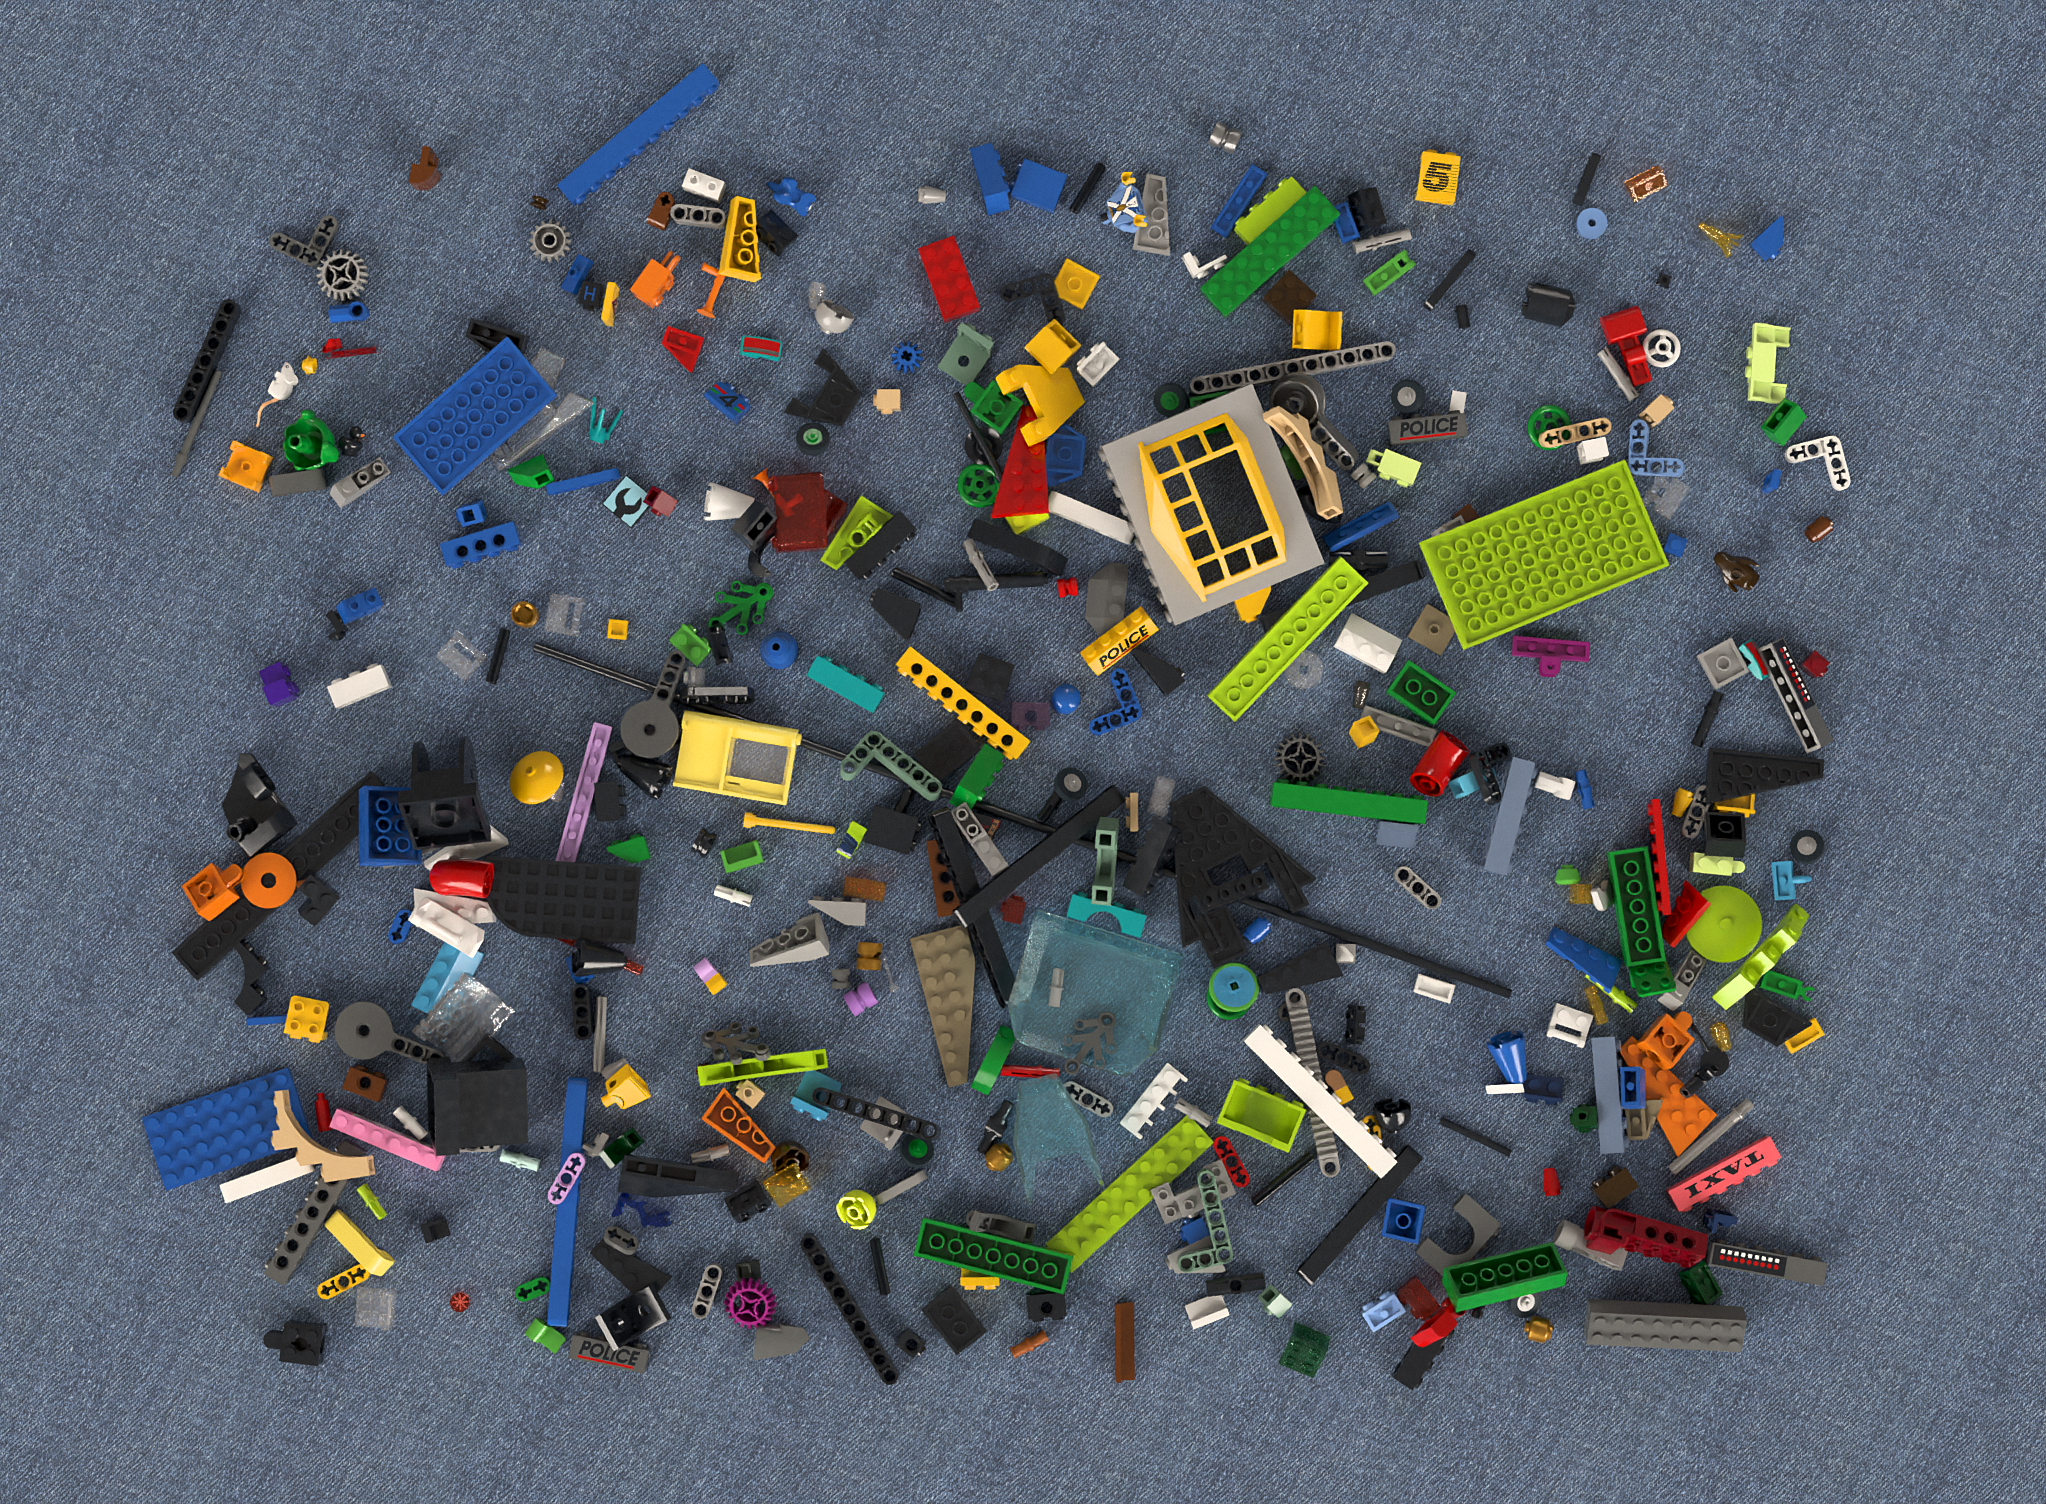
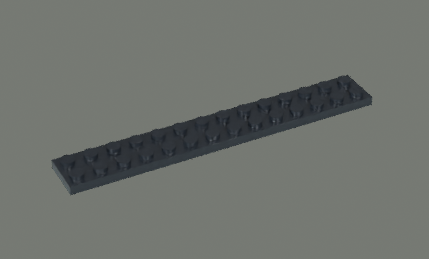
M370 771L279 854L292 864L296 873V882L308 869L317 874L359 835V789L363 786H386L373 771ZM266 873L262 876L261 883L265 888H272L276 884V877L272 873ZM297 886L295 887L293 895L298 891ZM241 889L237 892L240 897L211 921L206 920L171 953L196 981H199L227 956L238 942H242L280 906L275 908L258 907L246 898Z

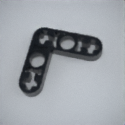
M1043 273L1002 287L1000 296L1007 302L1039 293L1048 323L1054 317L1053 311L1049 313L1048 309H1054L1057 306L1059 310H1056V314L1062 318L1059 320V324L1062 326L1065 323V313L1055 280L1051 274ZM1044 276L1046 279H1050L1048 287L1040 285L1038 286L1040 290H1036V284L1033 279H1036V283L1042 281ZM1025 282L1032 284L1033 289L1030 293H1025L1022 289V285ZM1018 284L1021 296H1018V292L1012 294V298L1005 296L1004 293L1007 291V288L1010 290L1017 289L1015 285ZM1048 295L1055 296V305L1050 306L1046 303Z
M1504 742L1480 749L1469 755L1472 771L1482 797L1488 805L1499 803L1502 799L1490 765L1510 757V748Z

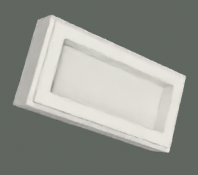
M1418 974L1413 992L1450 1004L1456 985Z

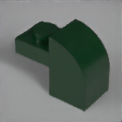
M632 1127L600 1152L599 1155L611 1169L623 1160L624 1153L631 1154L644 1143V1140Z

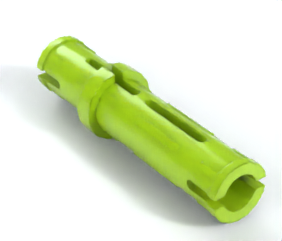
M1586 974L1584 977L1590 980V976ZM1592 982V983L1595 984L1598 988H1600L1603 992H1605V991L1603 990L1604 987H1602L1599 983H1597V982H1596V983ZM1614 985L1609 994L1605 992L1613 999L1614 1003L1620 1004L1629 1013L1637 1006V1003L1624 994L1625 991L1619 990Z

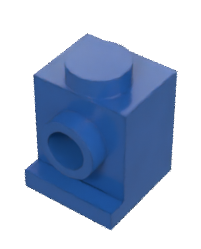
M482 499L460 505L456 509V518L458 522H461L462 527L483 522L488 517ZM470 509H472L474 515L469 513Z

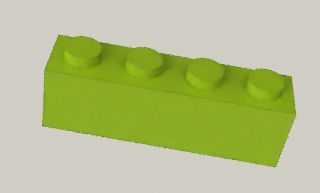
M1292 176L1288 180L1285 177L1277 185L1279 188L1276 191H1269L1263 197L1265 201L1260 205L1256 203L1249 210L1250 214L1246 218L1242 216L1236 221L1235 224L1237 226L1234 231L1247 245L1307 193Z

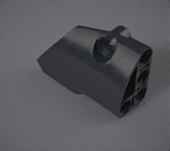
M240 753L235 775L222 803V807L229 823L226 829L227 837L232 841H237L239 847L250 859L287 834L298 822L275 793L276 787L253 754Z

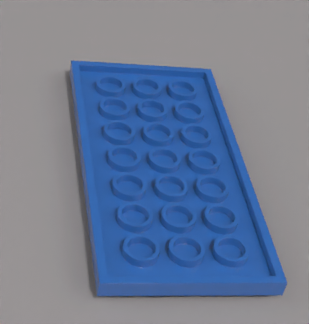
M506 337L396 433L393 438L438 492L444 496L558 395L513 341Z
M288 1067L142 1117L166 1191L286 1150H275L271 1143L272 1131L280 1130L276 1123L277 1107H275L273 1102L275 1091L289 1090L291 1110L303 1130L313 1139L290 1068Z

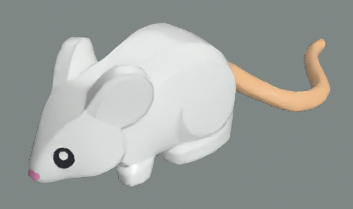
M288 362L284 363L281 372H276V380H273L270 384L268 392L274 399L261 405L258 411L256 427L259 426L263 408L268 404L287 399L292 393L293 385L298 384V378Z

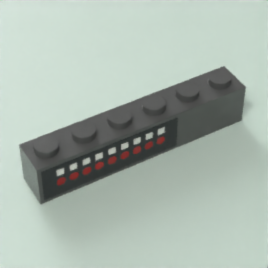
M1784 637L1757 649L1806 753L1822 748L1834 741Z
M1715 1238V1241H1709L1706 1263L1709 1266L1824 1286L1828 1264L1822 1261V1257L1811 1255L1809 1259L1804 1258L1803 1254L1796 1252L1787 1255L1784 1254V1250L1772 1249V1252L1765 1251V1247L1754 1245L1753 1248H1748L1745 1243L1734 1242V1245L1727 1244V1240Z

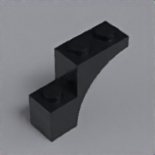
M238 942L234 948L243 961L245 980L242 990L234 1003L246 1015H252L268 999L264 995L266 992L259 985L255 986V984L270 967L267 965L268 961L263 956H258L254 952L255 948L249 942Z

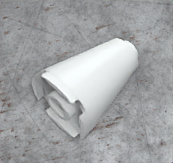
M710 482L708 486L712 487L710 491L707 490L704 512H708V517L704 516V519L710 521L740 518L754 502V498Z

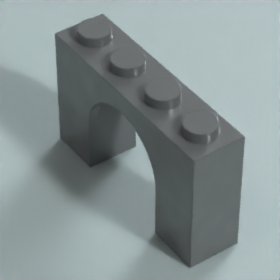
M1465 1192L1461 1194L1451 1207L1471 1225L1472 1240L1468 1247L1458 1253H1449L1442 1250L1425 1236L1414 1249L1419 1256L1442 1276L1445 1267L1474 1261V1255L1478 1251L1482 1252L1488 1245L1486 1241L1491 1236L1495 1237L1500 1231L1499 1226L1501 1223Z

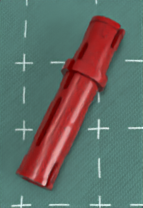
M1003 1064L1001 1076L1058 1080L1059 1068L1042 1067V1065L1037 1067Z

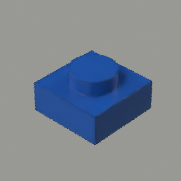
M1669 533L1663 551L1681 558L1688 539Z

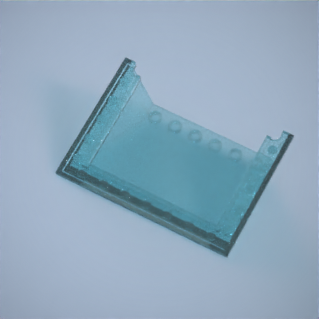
M1037 909L1008 1002L1015 1043L1067 1060L1074 1059L1086 1042L1074 1043L1072 1046L1067 1047L1063 1044V1037L1067 1034L1073 1036L1093 1033L1097 1027H1086L1083 1031H1077L1074 1027L1075 1021L1078 1019H1097L1102 1012L1109 1011L1117 1019L1116 1026L1112 1029L1117 1050L1114 1054L1106 1052L1105 1046L1107 1041L1104 1031L1100 1036V1044L1105 1067L1101 1070L1125 1078L1128 1077L1158 1050L1184 954ZM1054 968L1064 970L1062 986L1064 990L1061 993L1060 1007L1048 1006L1051 989L1049 986H1051ZM1105 1018L1103 1022L1104 1024L1108 1025L1110 1024L1111 1020L1109 1018ZM1078 1022L1076 1026L1077 1028H1083L1084 1024ZM1067 1037L1065 1039V1042L1067 1044H1070L1072 1042V1039L1070 1037ZM1109 1045L1107 1049L1109 1051H1113L1115 1047L1113 1045ZM1093 1047L1080 1064L1095 1068ZM1101 1060L1096 1061V1065L1098 1067H1101L1103 1065V1062Z

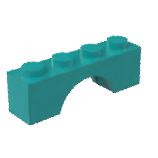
M1078 891L1076 895L1072 894L1067 917L1085 922L1090 915L1096 912H1108L1118 919L1122 933L1141 937L1147 915H1143V910L1132 908V911L1124 909L1125 905L1114 902L1113 906L1091 904L1092 899H1088V894Z

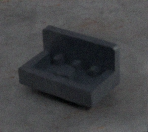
M1376 187L1357 190L1348 195L1358 232L1387 223Z
M772 209L756 222V235H758V239L778 257L799 236Z

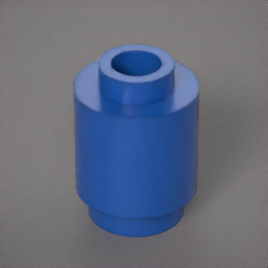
M1258 917L1246 928L1243 934L1254 945L1272 931L1270 929L1272 925L1265 917L1262 919Z

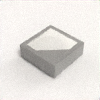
M1336 944V962L1355 964L1356 944Z

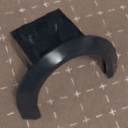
M754 500L730 529L750 550L748 557L749 570L752 574L763 578L771 574L768 568L761 565L762 553L770 541L782 532L791 529H798L806 533L809 530L810 520L803 516L794 515L776 522L777 516L769 507Z

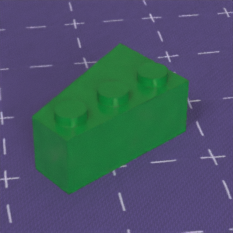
M984 744L956 788L949 803L958 807L966 802L970 810H972L977 800L981 801L987 792L984 790L985 787H990L995 777L993 774L995 772L999 773L1004 765L1001 762L1004 755L989 745Z

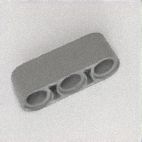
M676 204L670 211L674 222L680 225L722 229L727 224L724 211L718 208ZM683 210L685 215L682 218H676L675 214L677 211ZM696 213H703L704 217L702 220L697 221L694 219ZM721 215L723 219L721 222L715 223L713 222L714 216Z
M1401 866L1395 869L1393 873L1395 881L1425 908L1436 909L1440 906V896L1410 868ZM1402 869L1406 870L1408 874L1405 880H1400L1398 877V872ZM1416 882L1422 886V890L1419 893H1415L1412 889L1413 884ZM1430 895L1436 898L1434 906L1427 904V898Z
M711 1263L704 1271L692 1306V1314L698 1319L705 1318L713 1305L723 1275V1267L718 1263ZM710 1268H717L719 1275L717 1277L710 1276ZM704 1286L712 1288L713 1292L711 1295L708 1296L703 1293ZM703 1304L706 1307V1313H698L697 1305Z

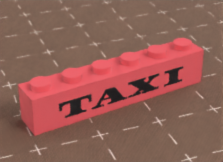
M1764 1136L1665 1189L1675 1210L1684 1213L1691 1210L1693 1204L1697 1202L1701 1204L1708 1201L1710 1195L1723 1193L1727 1190V1186L1740 1184L1744 1181V1177L1760 1173V1169L1766 1165L1771 1167L1777 1164V1160L1781 1156L1771 1137Z

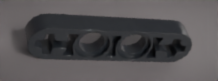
M1468 249L1424 303L1423 307L1431 311L1477 254Z
M687 687L679 692L680 702L685 705L750 704L755 700V692L751 687Z

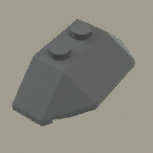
M1109 563L1089 578L1085 618L1100 637L1124 619L1128 564Z

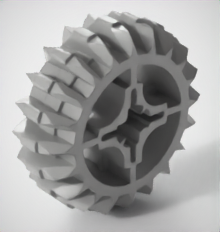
M340 249L338 255L334 250L332 251L333 257L326 254L328 260L322 259L320 261L324 266L317 267L322 272L316 274V277L321 279L318 281V285H324L321 290L323 292L327 291L326 295L328 297L333 295L334 300H338L340 297L342 301H345L346 296L352 300L353 293L356 296L360 295L357 291L358 289L365 290L361 286L362 283L368 284V281L363 279L369 276V273L363 272L368 267L362 265L364 260L362 258L358 259L359 255L357 253L352 255V251L348 250L345 254L344 250ZM348 261L347 264L344 263L341 267L334 266L337 262ZM354 265L357 269L356 280L351 277ZM330 270L334 273L332 285H330L328 279ZM336 271L345 273L349 280L340 277ZM345 283L351 284L349 288L342 290L338 289V287H341Z

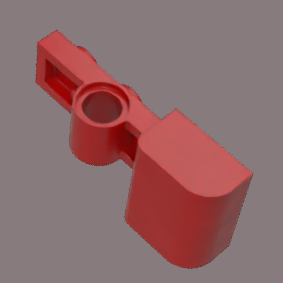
M1636 305L1600 317L1599 320L1608 346L1616 343L1619 345L1633 387L1651 382L1653 379L1646 362V354L1637 337L1645 334L1647 331L1639 307Z
M1447 1297L1441 1303L1442 1307L1435 1315L1426 1320L1410 1338L1419 1347H1425L1446 1337L1456 1327L1457 1321L1455 1319L1464 1315L1466 1310L1455 1312L1450 1298Z

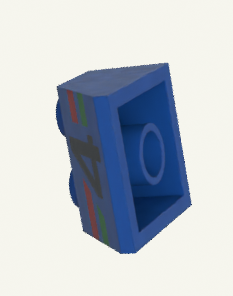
M719 381L704 394V397L737 425L751 408L748 404L750 400L743 394L738 396L733 392L735 388L727 381L725 383Z

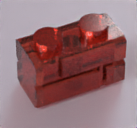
M1414 1275L1397 1289L1399 1292L1397 1297L1404 1305L1407 1303L1412 1308L1410 1313L1416 1320L1421 1318L1422 1321H1425L1441 1307Z

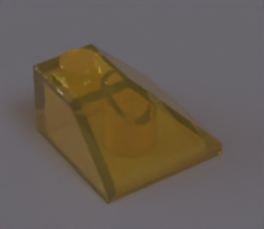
M796 1163L762 1182L779 1208L813 1189Z

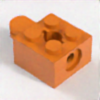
M669 251L660 264L651 259L630 288L634 297L652 309L661 304L664 298L662 295L666 290L669 291L675 283L673 281L675 278L671 272L679 263L681 257L676 255L673 258V251Z
M210 863L182 885V888L196 912L208 921H211L240 898L234 887L245 879L246 873L236 864H232L223 871L215 864Z
M1684 1011L1676 1013L1673 1017L1667 1013L1659 1016L1636 1043V1046L1663 1071L1672 1068L1695 1041L1687 1032V1029L1693 1022L1692 1017Z

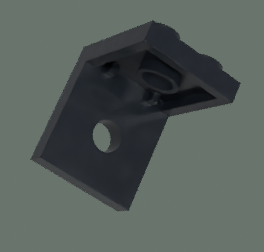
M652 1284L619 1301L595 1318L611 1348L615 1351L642 1333L671 1319V1316ZM644 1305L649 1308L650 1313L645 1310Z

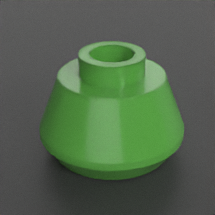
M1561 865L1562 869L1557 870L1555 877L1557 884H1578L1581 881L1580 874L1577 868H1573V865Z

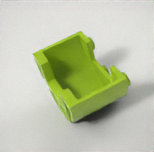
M1239 1077L1238 1081L1234 1080L1217 1123L1289 1153L1306 1112V1109L1303 1108L1304 1104L1295 1100L1292 1103L1284 1100L1286 1096L1277 1092L1274 1095L1267 1092L1268 1088L1257 1084L1256 1087L1249 1085L1250 1081Z

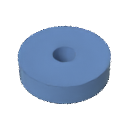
M1597 208L1583 210L1576 219V229L1586 239L1600 237L1607 228V218ZM1593 221L1595 226H1589L1588 222Z

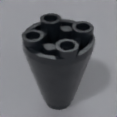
M624 754L617 765V768L621 769L620 771L651 799L658 800L663 792L661 790L663 785H668L672 778L670 774L672 767L668 763Z

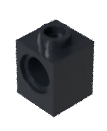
M909 1327L906 1328L895 1343L896 1346L913 1359L916 1355L920 1357L926 1349L924 1346L926 1341ZM914 1339L917 1342V1347L910 1349L906 1344L907 1341Z

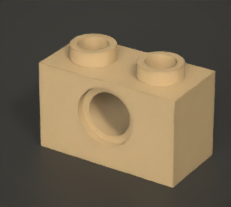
M1661 394L1638 416L1652 429L1674 409L1673 402L1669 397Z

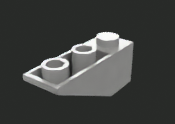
M379 457L335 483L330 491V495L339 507L342 508L384 479L391 471Z
M813 896V900H808L809 904L845 925L866 926L867 903H863V899L851 898V902H843L844 898L832 897V901H824V897Z
M1690 950L1673 974L1676 990L1660 994L1658 1001L1672 1011L1683 1004L1707 960L1693 950Z

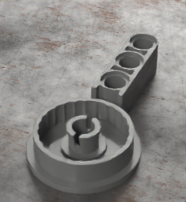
M1300 372L1287 373L1281 376L1274 383L1270 391L1271 408L1280 406L1292 415L1298 413L1306 418L1309 423L1311 437L1322 446L1323 450L1339 467L1345 470L1351 469L1359 457L1358 451L1326 418L1324 413L1326 396L1319 382L1313 377ZM1292 400H1296L1299 405H1295ZM1319 428L1324 429L1326 433L1320 432ZM1332 442H1336L1339 447H1335ZM1345 456H1349L1352 461L1347 460Z
M679 650L669 653L652 698L632 706L622 719L620 726L622 740L632 753L640 757L653 758L661 756L668 752L677 740L679 733L678 721L670 706L686 666L685 656ZM676 657L682 659L679 664H673L672 660ZM668 675L675 676L672 682L665 680ZM663 692L669 694L666 699H660L659 695ZM653 726L655 732L647 735L645 733L646 729Z
M362 1001L347 1006L340 1013L335 1023V1038L339 1047L347 1055L356 1059H371L387 1050L425 1065L426 1058H432L435 1053H438L441 1057H447L446 1053L438 1048L395 1032L388 1013L381 1006L372 1002ZM367 1025L370 1030L369 1034H362L360 1027ZM399 1039L405 1042V1047L402 1050L397 1047ZM417 1046H420L423 1049V1054L421 1057L415 1054V1048Z

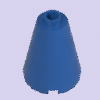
M775 631L768 634L763 639L760 647L763 661L774 669L788 668L797 659L799 651L795 638L784 631ZM780 645L779 650L775 651V646Z
M1511 1031L1500 1033L1491 1037V1042H1486L1490 1053L1508 1084H1524V1081L1527 1079L1525 1036L1522 1031H1516L1517 1034H1511Z

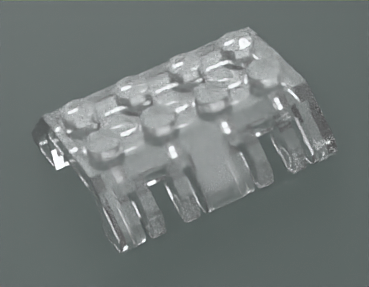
M464 972L458 978L459 981L454 983L455 986L452 990H448L446 995L439 999L432 1007L433 1010L430 1009L428 1017L422 1019L420 1024H417L412 1030L423 1041L427 1039L443 1050L453 1062H461L487 1033L493 1036L515 1012L493 990L467 972Z

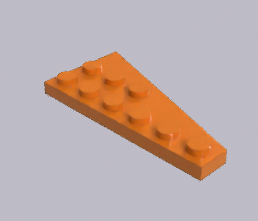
M1630 1036L1622 1044L1619 1053L1627 1067L1640 1066L1645 1070L1646 1100L1663 1099L1656 1120L1664 1131L1676 1156L1679 1157L1717 1114L1697 1095L1693 1094L1691 1097L1685 1098L1679 1090L1684 1083L1669 1069L1663 1071L1636 1046L1638 1041L1633 1036Z

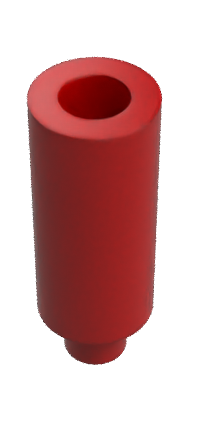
M317 1093V1101H314L318 1131L333 1130L329 1127L331 1123L329 1101L325 1099L324 1093Z

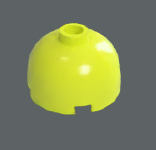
M852 1190L839 1200L837 1213L844 1223L848 1222L851 1224V1228L861 1230L866 1228L874 1219L876 1203L867 1192Z

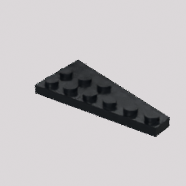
M1709 748L1707 754L1705 805L1822 780L1824 776V759Z

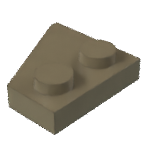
M1663 1099L1646 1100V1108L1625 1109L1629 1140L1649 1138Z

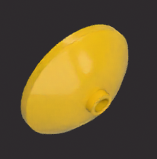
M536 751L526 755L515 765L511 772L509 786L512 794L517 800L525 804H537L547 800L558 790L562 782V763L554 754L547 751Z

